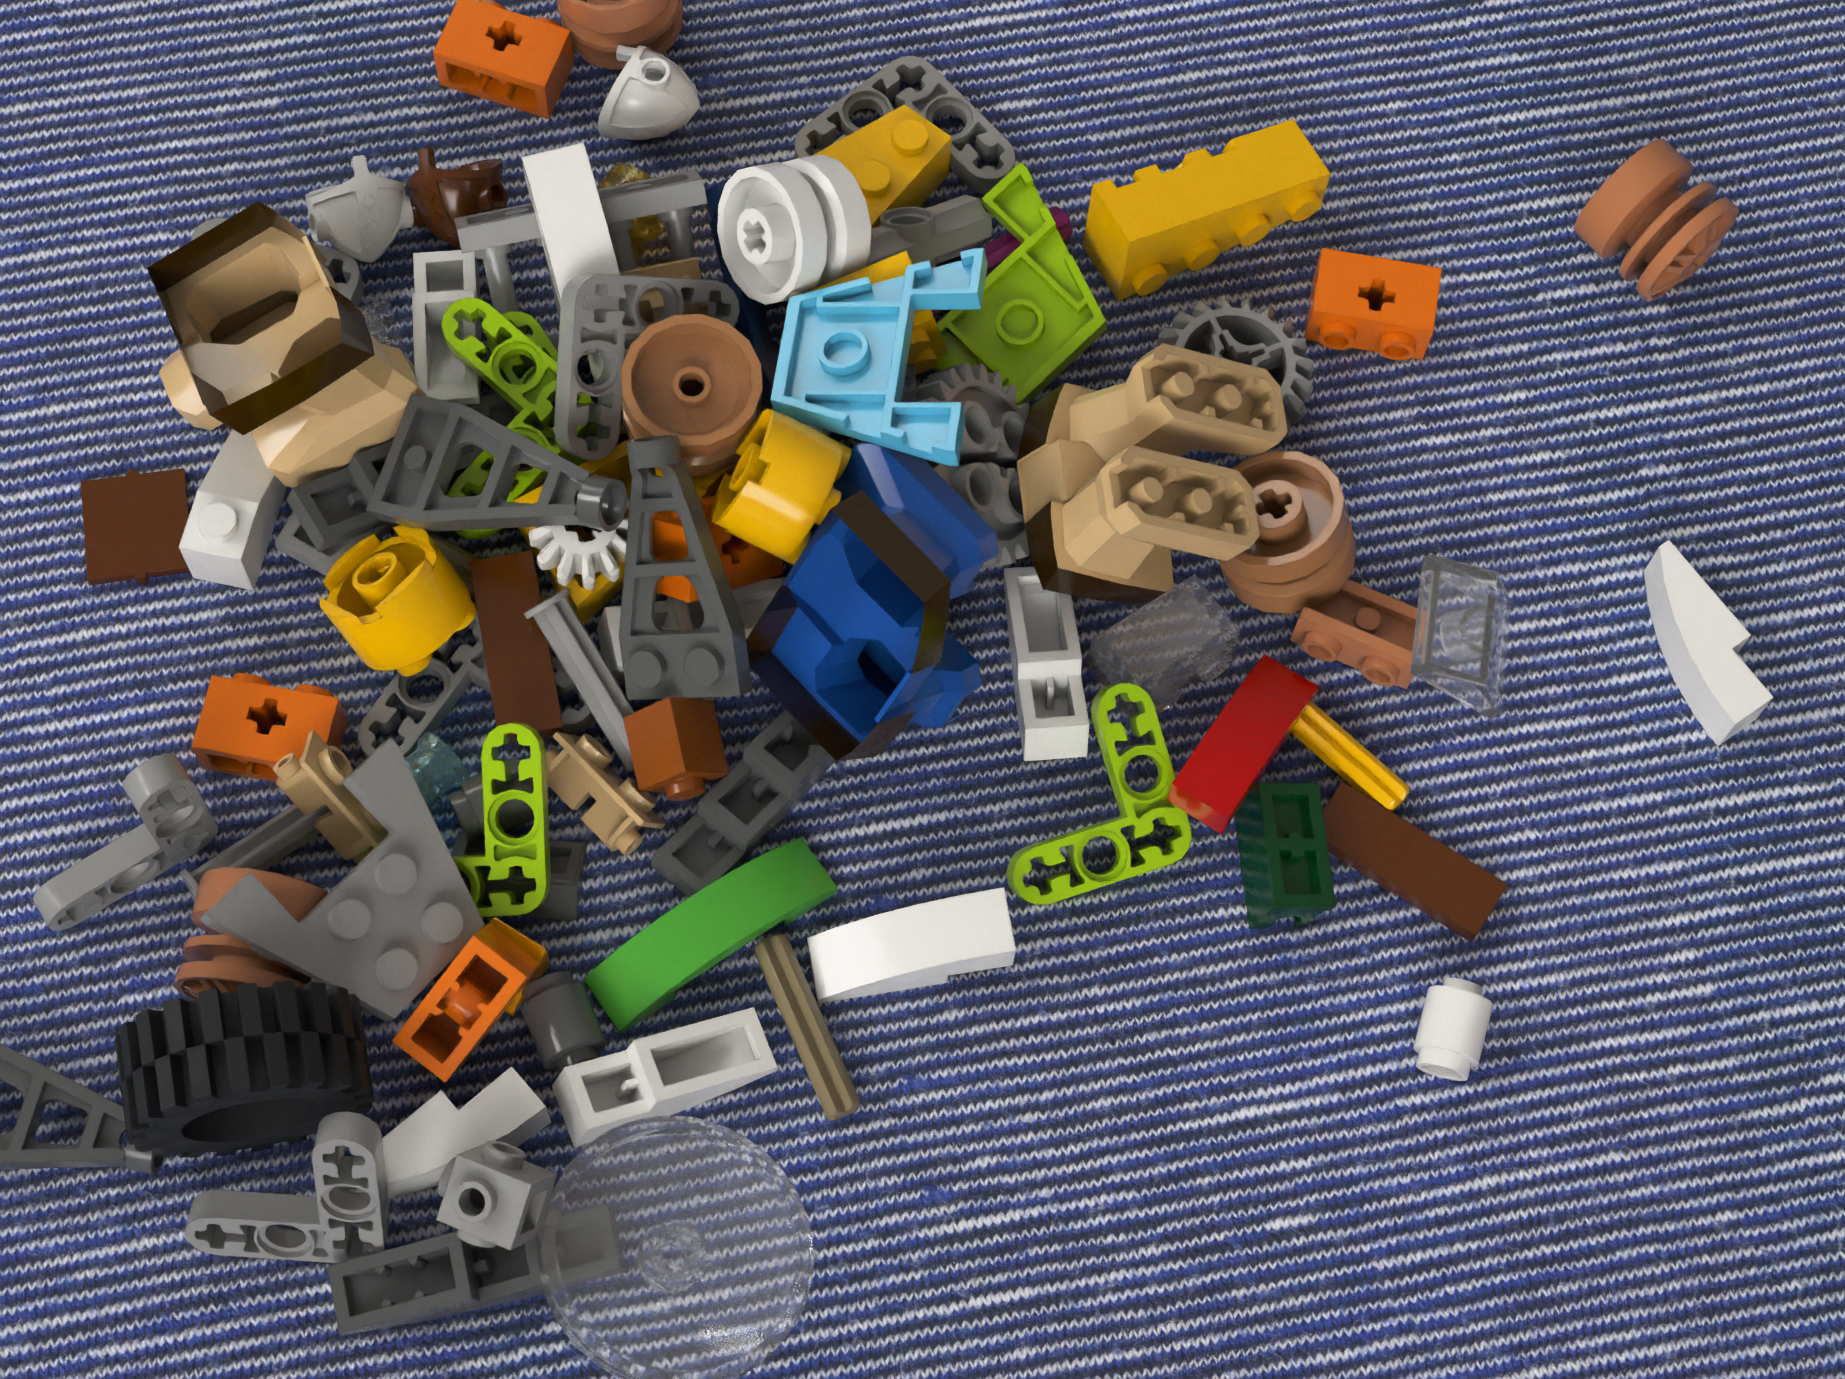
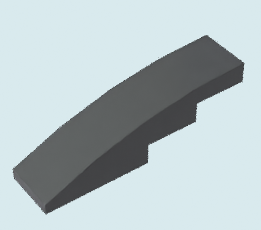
M497 392L481 397L480 404H466V406L505 427L520 413ZM393 440L353 455L350 463L344 469L292 488L287 502L318 552L387 523V521L377 519L366 509ZM465 445L463 447L447 491L451 489L456 479L484 451L483 449L475 445Z
M785 709L745 747L742 760L729 774L723 777L699 800L697 813L653 854L651 866L689 898L738 868L793 810L832 766L835 760Z
M606 1204L543 1220L536 1239L511 1251L498 1245L493 1248H484L469 1244L458 1238L456 1235L457 1231L327 1266L338 1331L343 1336L479 1310L625 1274L612 1209Z

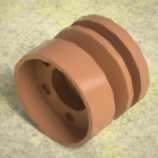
M557 0L562 27L571 30L573 51L588 63L610 70L623 69L627 61L616 59L618 45L637 48L638 45L650 47L652 51L664 54L674 45L683 27L682 0Z
M1664 138L1652 141L1624 162L1588 201L1579 214L1573 228L1575 233L1603 260L1615 256L1630 246L1631 248L1624 257L1618 272L1626 282L1640 276L1635 288L1647 302L1658 299L1675 285L1685 281L1694 274L1718 248L1721 240L1734 224L1739 213L1738 207L1727 197L1713 202L1717 189L1710 181L1699 183L1682 194L1681 192L1688 183L1694 169L1692 164Z
M234 867L206 870L200 879L191 919L197 927L210 935L189 937L184 942L182 954L188 962L182 963L177 968L174 987L180 994L194 1000L198 999V992L216 988L220 993L237 991V985L257 983V988L271 987L276 981H294L295 987H302L309 983L312 979L311 977L279 960L273 962L252 951L251 945L226 932L218 933L207 927L199 918L243 876L250 872L298 922L328 892L305 881L274 872Z

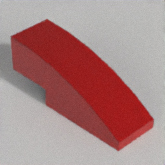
M1264 654L1225 705L1173 781L1167 801L1218 833L1223 834L1252 788L1259 782L1319 687Z

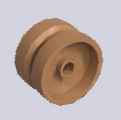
M704 314L673 315L649 325L630 344L621 367L623 426L629 439L679 435L682 461H686L691 477L710 476L734 465L741 458V456L735 454L738 446L753 422L761 414L763 391L761 363L750 341L727 322Z
M1273 450L1246 458L1231 468L1238 470L1253 489L1260 536L1249 549L1228 561L1219 560L1226 584L1242 603L1262 612L1285 614L1302 611L1303 607H1317L1339 592L1353 572L1357 545L1338 477L1323 461L1300 451Z

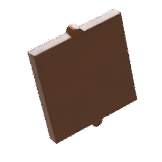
M184 468L139 474L137 470L131 469L127 472L126 476L81 481L87 581L90 586L136 580L139 584H146L149 578L190 573L179 549L190 514L187 473Z

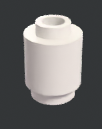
M1445 978L1443 986L1436 985L1428 988L1413 1046L1414 1051L1419 1053L1416 1061L1418 1069L1444 1079L1455 1081L1468 1080L1470 1068L1477 1067L1479 1064L1493 1008V1003L1482 996L1483 988L1480 985L1464 979Z

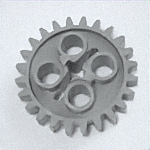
M964 363L927 376L929 383L917 386L916 392L920 401L916 402H962L966 419L959 466H947L927 459L924 460L996 532L999 554L997 557L985 562L981 568L988 566L991 569L1016 563V559L1030 555L1017 468L1021 437L1030 406L1028 403L1016 405V386L1012 384L1002 387L1001 373L995 371L987 374L984 364L970 367L969 363Z

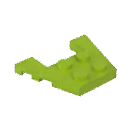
M1020 162L982 197L983 207L1022 244L986 277L981 309L951 310L937 323L948 354L938 357L937 364L931 368L935 372H941L943 369L964 363H969L970 367L984 364L987 374L995 371L1001 373L1002 387L1012 384L1016 386V405L1029 404L1107 330L1106 319L1061 238L1056 228V223L1048 207L1044 205L1027 167Z

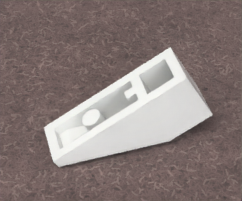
M232 429L197 490L179 549L193 578L254 591L287 486L267 468L251 432L241 435Z

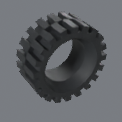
M276 981L271 987L257 988V983L237 985V991L220 993L216 988L198 992V999L187 1001L182 998H176L164 1002L162 1011L147 1009L136 1015V1022H125L119 1028L120 1034H115L127 1141L129 1145L134 1144L135 1149L143 1153L153 1150L154 1155L168 1157L181 1152L182 1158H196L206 1152H216V1156L235 1155L236 1151L241 1149L253 1148V1152L272 1149L271 1144L286 1142L291 1145L307 1141V1135L317 1134L319 1122L325 1116L335 1112L346 1111L358 1114L368 1113L373 1108L372 1102H375L359 998L355 993L348 995V989L340 986L326 990V983L309 982L302 987H295L294 981Z

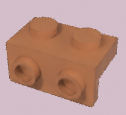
M1347 579L1339 592L1317 607H1303L1290 641L1301 645L1307 654L1318 660L1326 662L1337 660L1359 669L1366 679L1375 684L1386 687L1396 685L1407 690L1438 617Z

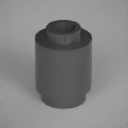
M515 756L509 759L511 780L506 782L497 780V792L500 793L515 788L534 791L533 778L519 781L518 758ZM482 772L459 782L461 789L447 795L468 842L482 836L485 837ZM517 799L509 800L503 804L498 817L500 826L505 833L535 819L531 807L524 801Z
M559 971L545 975L531 982L522 990L525 1004L522 1006L521 1011L544 1069L560 1070L561 1072L564 1067L598 1058L597 1054L604 1049L607 1042L584 985L575 983L571 972Z

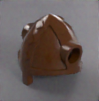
M418 149L419 169L406 181L407 192L411 195L413 224L419 228L427 227L440 240L450 246L461 249L454 218L503 209L507 206V195L501 178L503 173L502 159L480 160L450 170L436 168L435 152L433 149Z

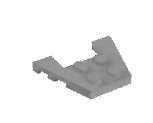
M392 738L383 742L342 781L344 786L388 831V836L300 922L279 903L251 872L243 876L199 918L207 927L218 933L226 932L251 945L252 951L273 962L279 960L311 977L310 982L326 983V990L336 986L348 989V995L355 993L359 998L361 1009L385 1022L395 1019L463 949L470 938L485 926L398 745Z

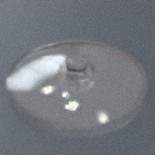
M655 1116L642 1118L613 1128L593 1140L570 1162L556 1183L544 1209L538 1235L537 1252L541 1283L547 1302L557 1322L575 1346L591 1361L621 1379H737L745 1375L769 1357L790 1333L806 1304L812 1282L814 1249L811 1228L803 1203L787 1175L765 1151L743 1135L717 1123L694 1117Z

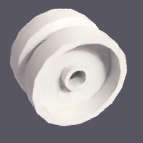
M820 154L782 163L774 162L737 170L724 186L718 204L717 224L722 257L734 282L749 298L765 305L787 301L789 297L806 293L865 268L870 255L871 222L867 202L856 178L839 160Z

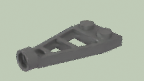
M411 394L366 511L379 520L421 528L431 532L581 525L611 532L620 525L627 508V490L622 481L592 475L585 469L464 404ZM465 445H475L494 456L495 460L481 494L472 497H447L445 495ZM520 464H527L548 472L537 503L506 502Z
M679 435L652 436L626 441L632 482L619 642L627 700L665 699L669 696L683 698L730 697L749 693L753 690L744 624L687 463L682 461ZM655 467H661L664 476L656 475ZM672 510L679 515L688 546V555L685 559L659 560L653 553L652 519L657 511ZM682 575L694 585L704 613V621L699 629L663 630L657 624L654 616L656 588L664 576Z
M0 1043V1080L17 1088L24 1097L15 1128L9 1133L0 1135V1169L126 1167L127 1169L156 1175L161 1170L166 1160L165 1156L154 1155L153 1150L144 1153L135 1149V1145H129L128 1141L126 1150L122 1149L121 1139L126 1132L123 1106ZM58 1100L83 1109L88 1113L89 1116L79 1143L61 1145L35 1141L34 1138L47 1101Z

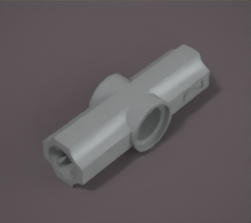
M966 194L927 209L900 207L887 210L880 216V226L871 229L870 255L865 267L906 250L912 265L929 260L931 268L937 267V264L960 256L962 251L981 248L983 241L992 236L991 216L986 213L979 198Z

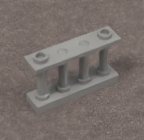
M696 169L597 189L619 272L636 269L628 230L634 226L633 219L657 214L658 221H665L672 261L697 257L689 217L694 214L693 206L707 204L703 179ZM532 203L454 218L462 254L474 251L477 259H483L493 308L500 314L509 311H519L507 254L512 252V243L536 239L537 246H543ZM548 266L549 275H550V280H551V284H552L553 294H554L555 303H556V308H557L558 317H559V322H560V304H559V300H558L557 293H556V290H555V286H554V283H553V279H552V276H551V273H550V269H549V266ZM708 302V315H715L716 302ZM559 334L548 336L558 352ZM487 349L488 356L485 358L486 363L491 356L489 349ZM519 355L524 362L525 372L515 374L517 378L523 377L535 365L532 359L525 355Z

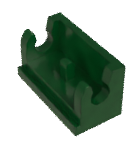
M1258 782L1235 814L1249 929H1266L1274 925L1278 919L1293 917L1295 927L1312 922L1324 911H1331L1336 907L1319 783Z

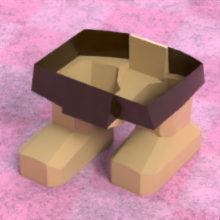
M257 201L147 267L179 346V349L168 357L159 373L172 406L193 427L213 430L221 424H225L241 435L251 432L267 468L285 486L294 488L337 471L349 464L353 455L379 446L394 437L411 394L428 396L420 388L412 371L415 368L405 354L398 348L381 344L370 335L360 307L339 292L330 271L324 265L328 260L312 241L279 213Z
M1162 343L1138 360L1133 366L1127 382L1101 390L1064 383L1034 403L1025 421L1017 457V468L1028 546L1043 590L1099 601L1154 606L1175 594L1171 549L1228 561L1249 549L1260 536L1251 485L1238 470L1181 456L1191 450L1255 456L1266 452L1280 443L1288 433L1280 385L1267 369Z

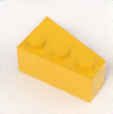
M904 104L814 155L823 154L839 160L856 178L867 202L872 229L880 226V216L887 210L900 207H920L949 175L952 137Z

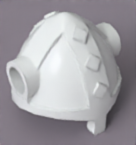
M618 45L616 59L627 61L614 82L600 112L598 131L601 137L646 140L667 136L681 126L687 125L689 120L698 111L700 102L695 83L689 80L682 67L663 54L650 50V47L638 45L637 48Z
M360 155L354 156L351 159L354 171L353 178L342 184L311 191L305 195L308 209L309 229L314 242L328 241L336 249L354 259L372 263L387 250L400 229L413 227L414 217L410 199L405 195L403 182L370 174L367 168L366 157Z

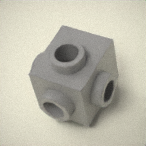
M487 1141L481 1146L457 1154L446 1165L438 1185V1195L443 1197L436 1220L457 1228V1237L469 1244L484 1248H493L498 1245L511 1251L537 1238L557 1174L524 1161L526 1154L518 1147L499 1141Z

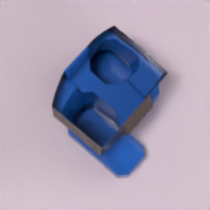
M865 441L856 444L852 449L844 472L833 484V487L841 492L842 502L829 510L745 640L747 643L749 666L787 711L835 761L875 757L893 741L908 723L916 721L922 727L940 728L959 717L956 711L969 693L980 688L982 681L979 662L946 630L950 599L957 598L973 590L977 585L973 579L983 564L999 554L996 532L923 458Z

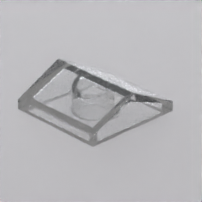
M1433 554L1423 557L1410 671L1414 676L1490 719L1501 717L1511 613V600L1498 572Z

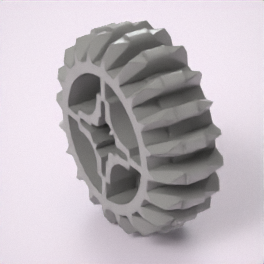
M1223 295L1217 300L1215 310H1212L1200 299L1193 307L1192 316L1179 311L1173 319L1172 328L1164 327L1160 332L1157 346L1165 343L1193 351L1203 349L1205 354L1267 369L1272 376H1275L1277 383L1280 385L1289 433L1291 424L1297 425L1303 418L1306 409L1304 404L1309 402L1313 391L1310 379L1314 370L1313 360L1305 358L1307 350L1306 338H1291L1294 330L1292 319L1275 324L1273 322L1275 315L1273 306L1271 305L1264 309L1261 314L1252 311L1253 306L1249 296L1242 301L1240 308L1231 307L1228 299Z

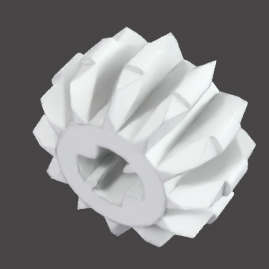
M627 499L624 518L615 530L607 532L590 528L593 540L588 542L579 541L576 528L582 527L581 525L540 526L530 530V545L542 549L537 556V564L540 569L549 570L558 566L557 582L562 586L570 583L575 573L581 574L582 584L589 591L595 587V573L601 572L606 579L615 582L620 577L617 562L625 563L628 530L627 518L629 516L630 501Z

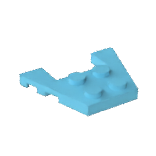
M984 248L960 252L961 261L931 268L929 260L906 266L904 276L870 284L867 276L789 297L770 399L774 411L784 413L807 425L947 466H959L966 419L962 402H901L915 311L981 309L988 266Z

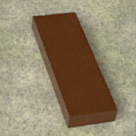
M532 550L469 561L496 726L513 722L528 724L536 729L542 738L551 737L556 732L565 733L549 643L533 616L526 619L523 614L542 602ZM509 733L508 744L518 743L517 734Z
M1343 781L1323 809L1328 853L1472 943L1507 888V883Z

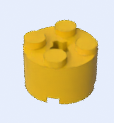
M773 409L764 410L753 422L735 452L741 458L733 474L730 475L725 472L712 506L711 522L721 526L724 531L794 565L809 542L811 536L810 529L813 524L820 525L829 510L840 502L841 492L832 488V486L844 472L851 456V448L784 413H778Z
M398 525L393 527L398 536L380 542L376 535L372 534L345 552L331 567L324 579L323 584L329 590L327 599L324 600L319 597L322 611L368 667L379 671L397 670L401 676L407 677L415 675L426 668L432 659V653L441 647L455 632L467 627L475 618L477 610L471 601L469 588L429 534L421 528Z

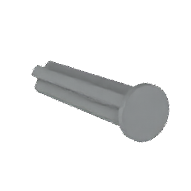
M567 587L523 614L526 619L533 616L626 770L634 771L623 717L636 711L630 701L627 700V696L566 596L571 591Z
M293 804L193 872L189 873L186 869H183L179 872V875L192 896L196 898L201 876L206 870L234 867L265 871L320 834L319 830L315 827L316 819L329 812L330 809L325 804L313 813L305 816Z

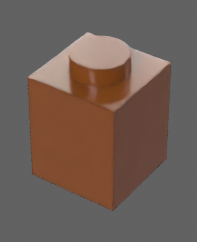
M669 696L623 717L639 792L666 793L670 801L687 800L704 794L706 792V783L729 774L713 700Z

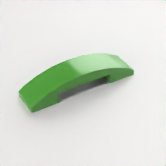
M802 837L745 863L672 908L607 957L583 979L584 983L621 1035L675 999L674 991L781 922L785 927L836 894L838 887Z

